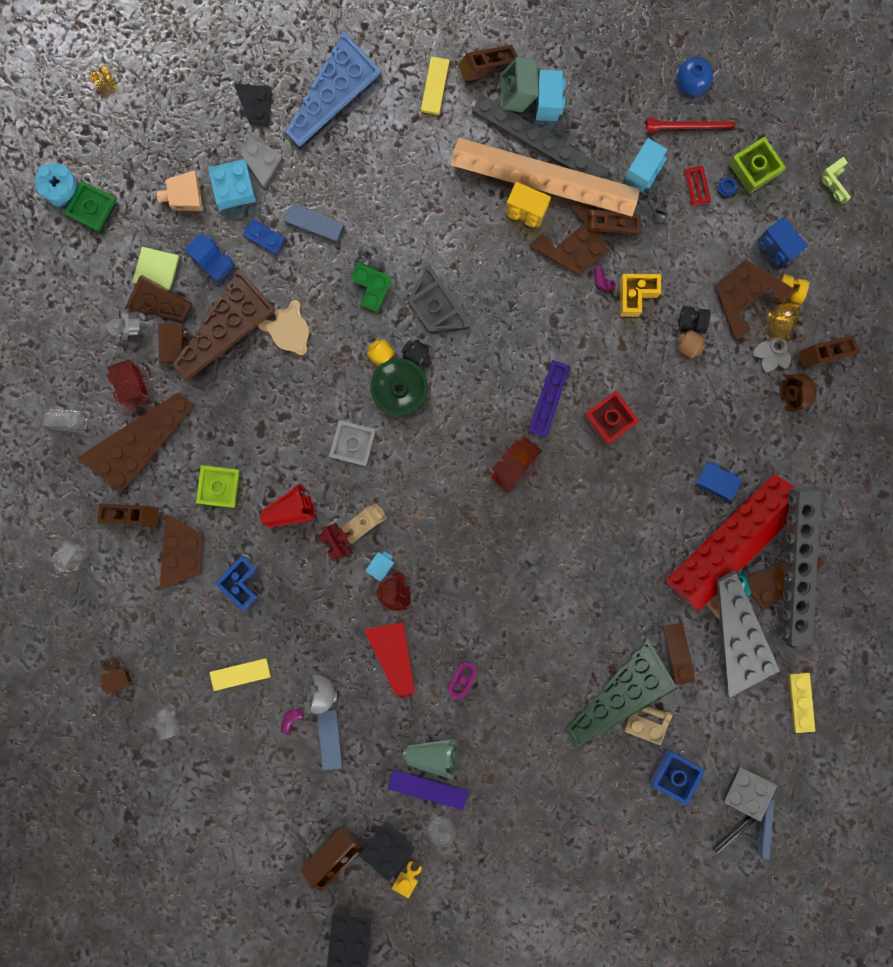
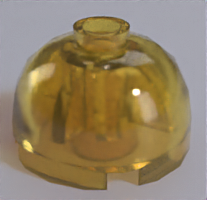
M781 303L776 306L774 312H769L767 322L770 323L771 333L776 338L788 342L791 340L793 334L790 332L794 328L796 329L801 310L799 309L800 304Z

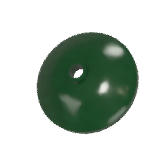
M397 358L384 362L375 370L371 378L370 391L375 404L382 411L394 416H404L416 411L423 404L427 396L428 384L424 372L417 364L407 359ZM398 386L403 387V391L397 392L396 388Z

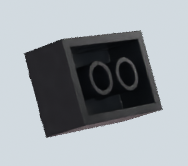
M334 909L327 967H368L373 913Z

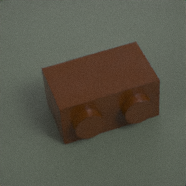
M159 323V362L163 365L174 364L185 347V340H188L189 335L188 329H185L182 323Z

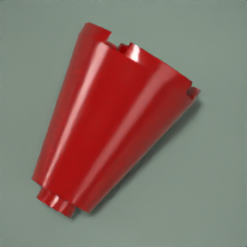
M298 484L263 508L259 515L262 524L267 527L314 520L315 518L312 516L315 515V508L310 495L306 496L304 491H307L302 484Z

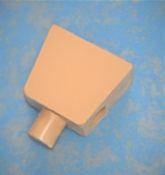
M195 171L167 179V190L157 191L158 202L169 201V206L174 211H203L199 177Z

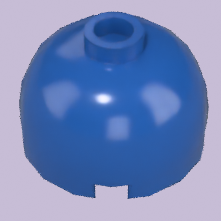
M694 56L687 58L676 71L675 82L678 89L682 93H687L693 97L704 94L713 82V68L702 57Z

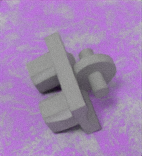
M122 314L120 320L112 319L109 321L107 330L111 335H121V340H127L130 335H138L140 330L139 319H128V314Z

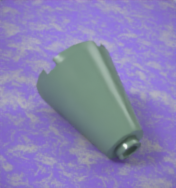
M456 739L408 745L407 749L403 751V761H406L408 766L447 779H453L454 776L451 773L456 772L458 750H454V745H457Z

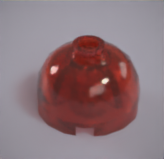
M402 572L386 575L380 581L376 591L378 601L388 610H407L406 606L411 604L409 585L405 586L404 580H407Z

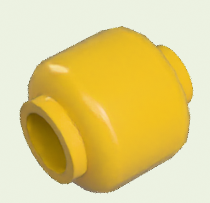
M376 339L367 347V357L376 367L393 359L392 357L395 354L394 349L384 339Z

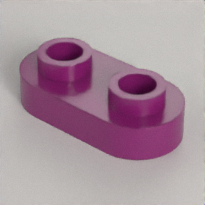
M463 662L460 664L450 682L448 690L454 699H462L467 695L477 674L476 667L472 663ZM465 668H469L471 670L469 675H465L463 673V670ZM457 685L462 687L459 693L454 690Z

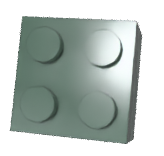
M516 57L500 74L503 110L523 112L538 98L539 69L537 68L536 60Z

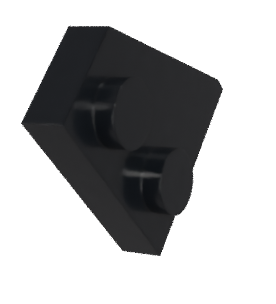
M235 84V89L249 124L268 125L271 86Z

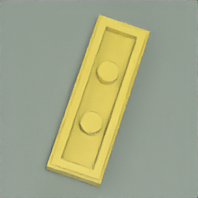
M431 56L421 112L434 115L440 114L449 59Z
M265 658L210 672L213 690L216 691L270 678L271 673L268 660Z

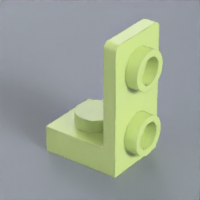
M844 157L825 169L820 175L824 185L831 189L834 198L842 205L851 198L836 178L845 171L843 167L848 162Z

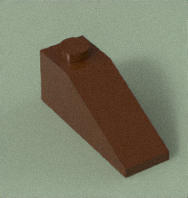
M513 45L467 53L458 64L464 80L470 81L507 68L518 56Z
M854 335L815 344L798 353L805 370L853 356L860 352Z
M99 504L97 523L157 527L159 508L138 505Z
M683 623L664 625L663 630L671 678L676 685L695 682Z

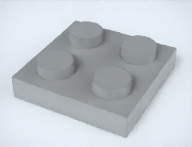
M339 420L329 457L367 467L376 429Z
M740 767L724 803L761 821L777 785Z

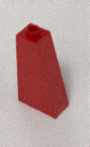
M404 622L365 629V633L395 696L400 695V698L411 697V693L415 692Z

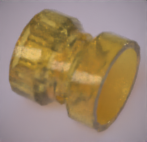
M106 64L101 65L98 70L88 72L97 90L106 83L114 82Z

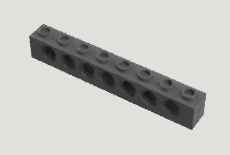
M812 487L790 488L788 496L789 512L787 515L788 531L786 534L787 551L785 553L786 570L784 572L785 590L783 591L784 609L782 610L783 628L781 629L782 640L790 645L812 644L821 491Z

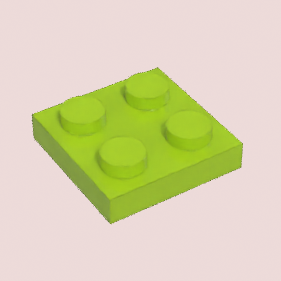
M201 465L196 504L235 508L240 470Z

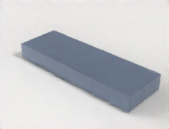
M292 203L284 220L285 223L338 242L344 224Z
M332 709L317 714L323 770L343 768L337 709Z
M772 798L760 821L757 853L762 859L770 860L774 799Z

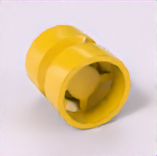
M782 274L779 280L792 288L795 287L797 290L790 297V301L802 304L808 292L809 281L801 278L794 280L793 276Z

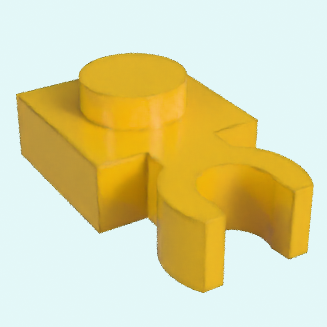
M413 860L408 862L407 872L400 871L391 888L406 898L410 897L418 882V879L414 876L418 875L422 870V865H419L416 870L411 868Z

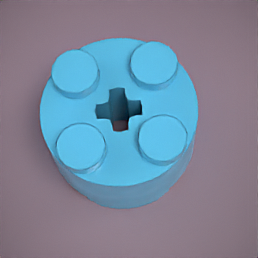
M60 163L42 165L39 167L35 178V186L38 193L47 202L58 207L67 206L79 187L76 177L66 166Z

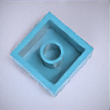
M540 70L538 76L539 96L536 98L535 120L558 121L559 115L563 114V108H565V96L563 94L566 78H563V71Z
M648 138L629 168L623 182L632 187L639 188L642 193L645 188L650 189L668 158L665 156L668 149Z
M245 159L208 167L216 204L220 210L257 202L249 167Z

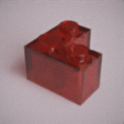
M525 436L520 442L516 440L501 457L504 461L501 462L499 460L492 469L495 472L491 479L509 492L542 450Z

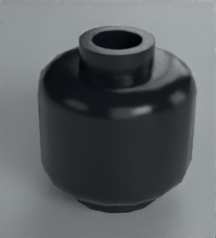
M417 339L409 340L401 351L403 359L410 360L418 366L421 364L425 366L430 359L428 355L429 348Z

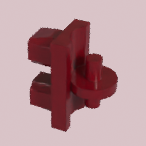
M336 523L322 529L323 532L319 535V539L323 544L330 543L332 549L328 551V555L331 560L341 559L353 553L349 547L350 542L347 539L351 536L350 531L344 533L342 528H339Z

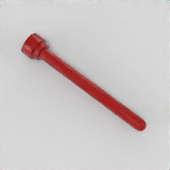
M647 117L645 121L646 133H654L658 129H733L735 127L734 121H659L654 117Z

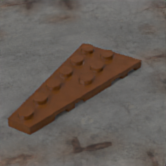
M240 269L237 270L235 277L228 283L224 293L217 299L202 321L203 323L200 328L195 331L193 338L184 347L173 364V367L185 381L276 312L275 308Z
M178 392L77 458L123 494L195 404Z

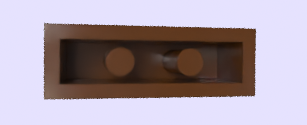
M341 827L305 863L300 871L312 887L322 892L363 848L351 832Z

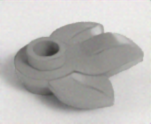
M774 337L769 342H761L753 351V356L762 358L761 365L766 373L773 371L778 365L784 369H787L790 365L791 356L787 352V342L781 337ZM775 344H779V345H780V349H779V350H776V349L774 348V345H775Z

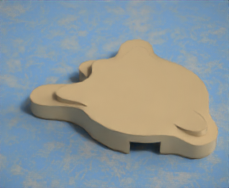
M293 300L287 309L276 310L274 313L276 316L275 321L265 320L258 327L262 331L269 333L280 349L304 355L307 352L309 327L301 317L300 303L297 300Z

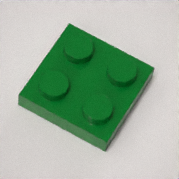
M81 181L64 214L100 232L117 199Z

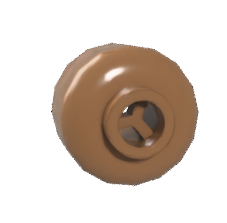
M689 330L686 334L682 332L677 340V343H679L678 351L691 359L696 356L699 357L707 345L704 343L705 338L693 330Z

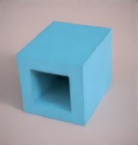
M385 551L382 554L378 552L365 571L382 582L395 564L392 562L393 557Z

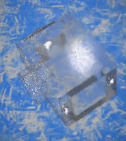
M168 709L156 713L157 717L152 719L159 741L182 733L175 711L168 712Z

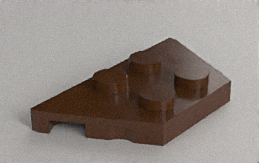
M165 514L160 588L162 589L201 573L204 536Z

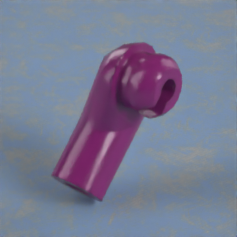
M602 267L593 269L597 287L605 292H611L615 289L616 283L613 280L604 278Z
M293 708L284 714L281 733L290 734L292 723L297 719L301 720L303 718V711L301 709Z

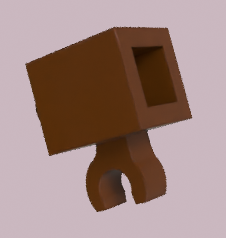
M115 657L110 658L111 666H107L105 660L100 662L102 669L109 672L100 676L102 679L100 680L101 688L107 694L134 685L128 668L122 667L118 669Z

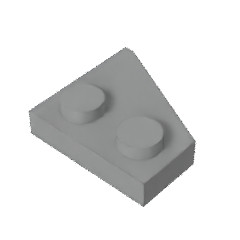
M251 137L248 138L240 152L262 187L265 188L280 163L282 155Z

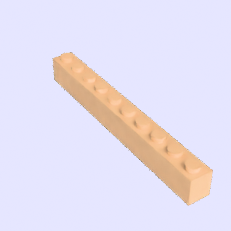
M458 138L451 160V165L512 183L519 182L536 190L628 216H633L640 192L639 188L462 138Z

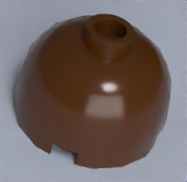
M805 374L786 375V380H782L780 386L781 400H785L787 404L785 408L790 412H799L811 407L817 396V387L812 378Z

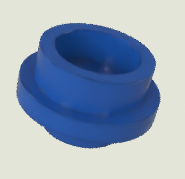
M723 178L718 183V191L723 196H731L737 190V184L732 178Z

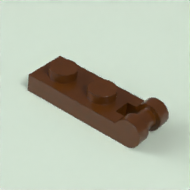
M588 211V218L590 219L588 231L590 232L602 231L639 235L641 233V215L633 214V216H628L618 212ZM597 219H602V223H597Z

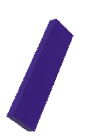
M552 360L528 430L529 433L544 438L547 437L570 369L569 365Z
M394 769L388 787L392 791L461 810L464 809L468 794L466 789Z

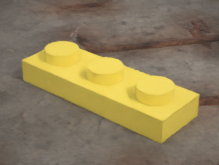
M810 673L789 674L794 732H815Z

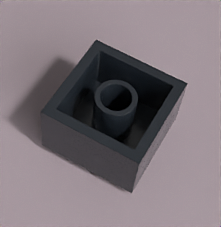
M385 821L363 847L359 856L389 882L415 851V846Z

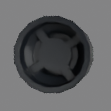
M683 305L680 312L678 329L683 331L693 329L696 333L706 334L710 322V310L703 308L695 310L694 307ZM692 315L694 316L693 323H691Z

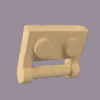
M648 706L641 711L663 719L661 724L640 717L637 713L627 719L624 732L661 746L673 713Z

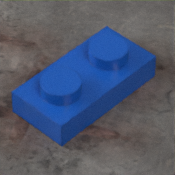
M253 218L243 233L244 237L275 255L285 241V237Z

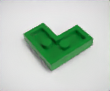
M357 262L350 280L367 287L360 305L379 312L393 277L366 264Z

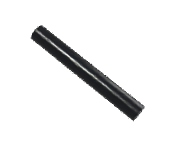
M748 816L712 848L718 855L754 823L756 819Z

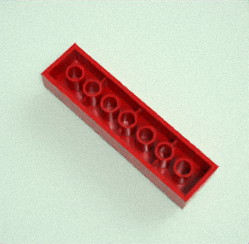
M774 473L665 580L674 593L696 611L704 607L718 593L717 579L733 571L738 573L788 524V496L790 488L797 487Z

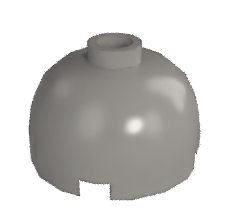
M311 674L312 677H308L304 696H307V702H304V710L308 714H321L328 711L332 703L336 702L337 691H334L332 682L325 676Z

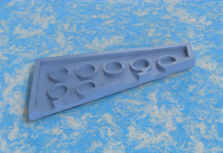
M342 31L339 41L333 47L331 55L312 84L310 92L304 98L301 108L296 112L286 130V134L298 147L303 145L381 74V70L344 31Z

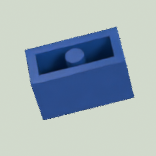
M715 462L704 464L695 485L727 502L732 501L743 480L738 478L739 475L729 470L726 472L722 470V466Z

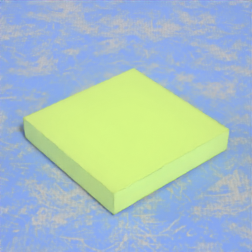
M142 247L132 283L136 285L139 276L143 275L171 291L180 258L179 255Z

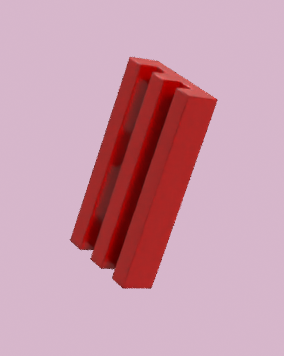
M703 165L684 169L683 172L692 207L710 203L711 197ZM696 171H699L705 199H702ZM690 172L692 173L693 182H694V186H695V190H696V194H697L698 200H696V198H695L694 189H693V185H692V181H691V177H690Z

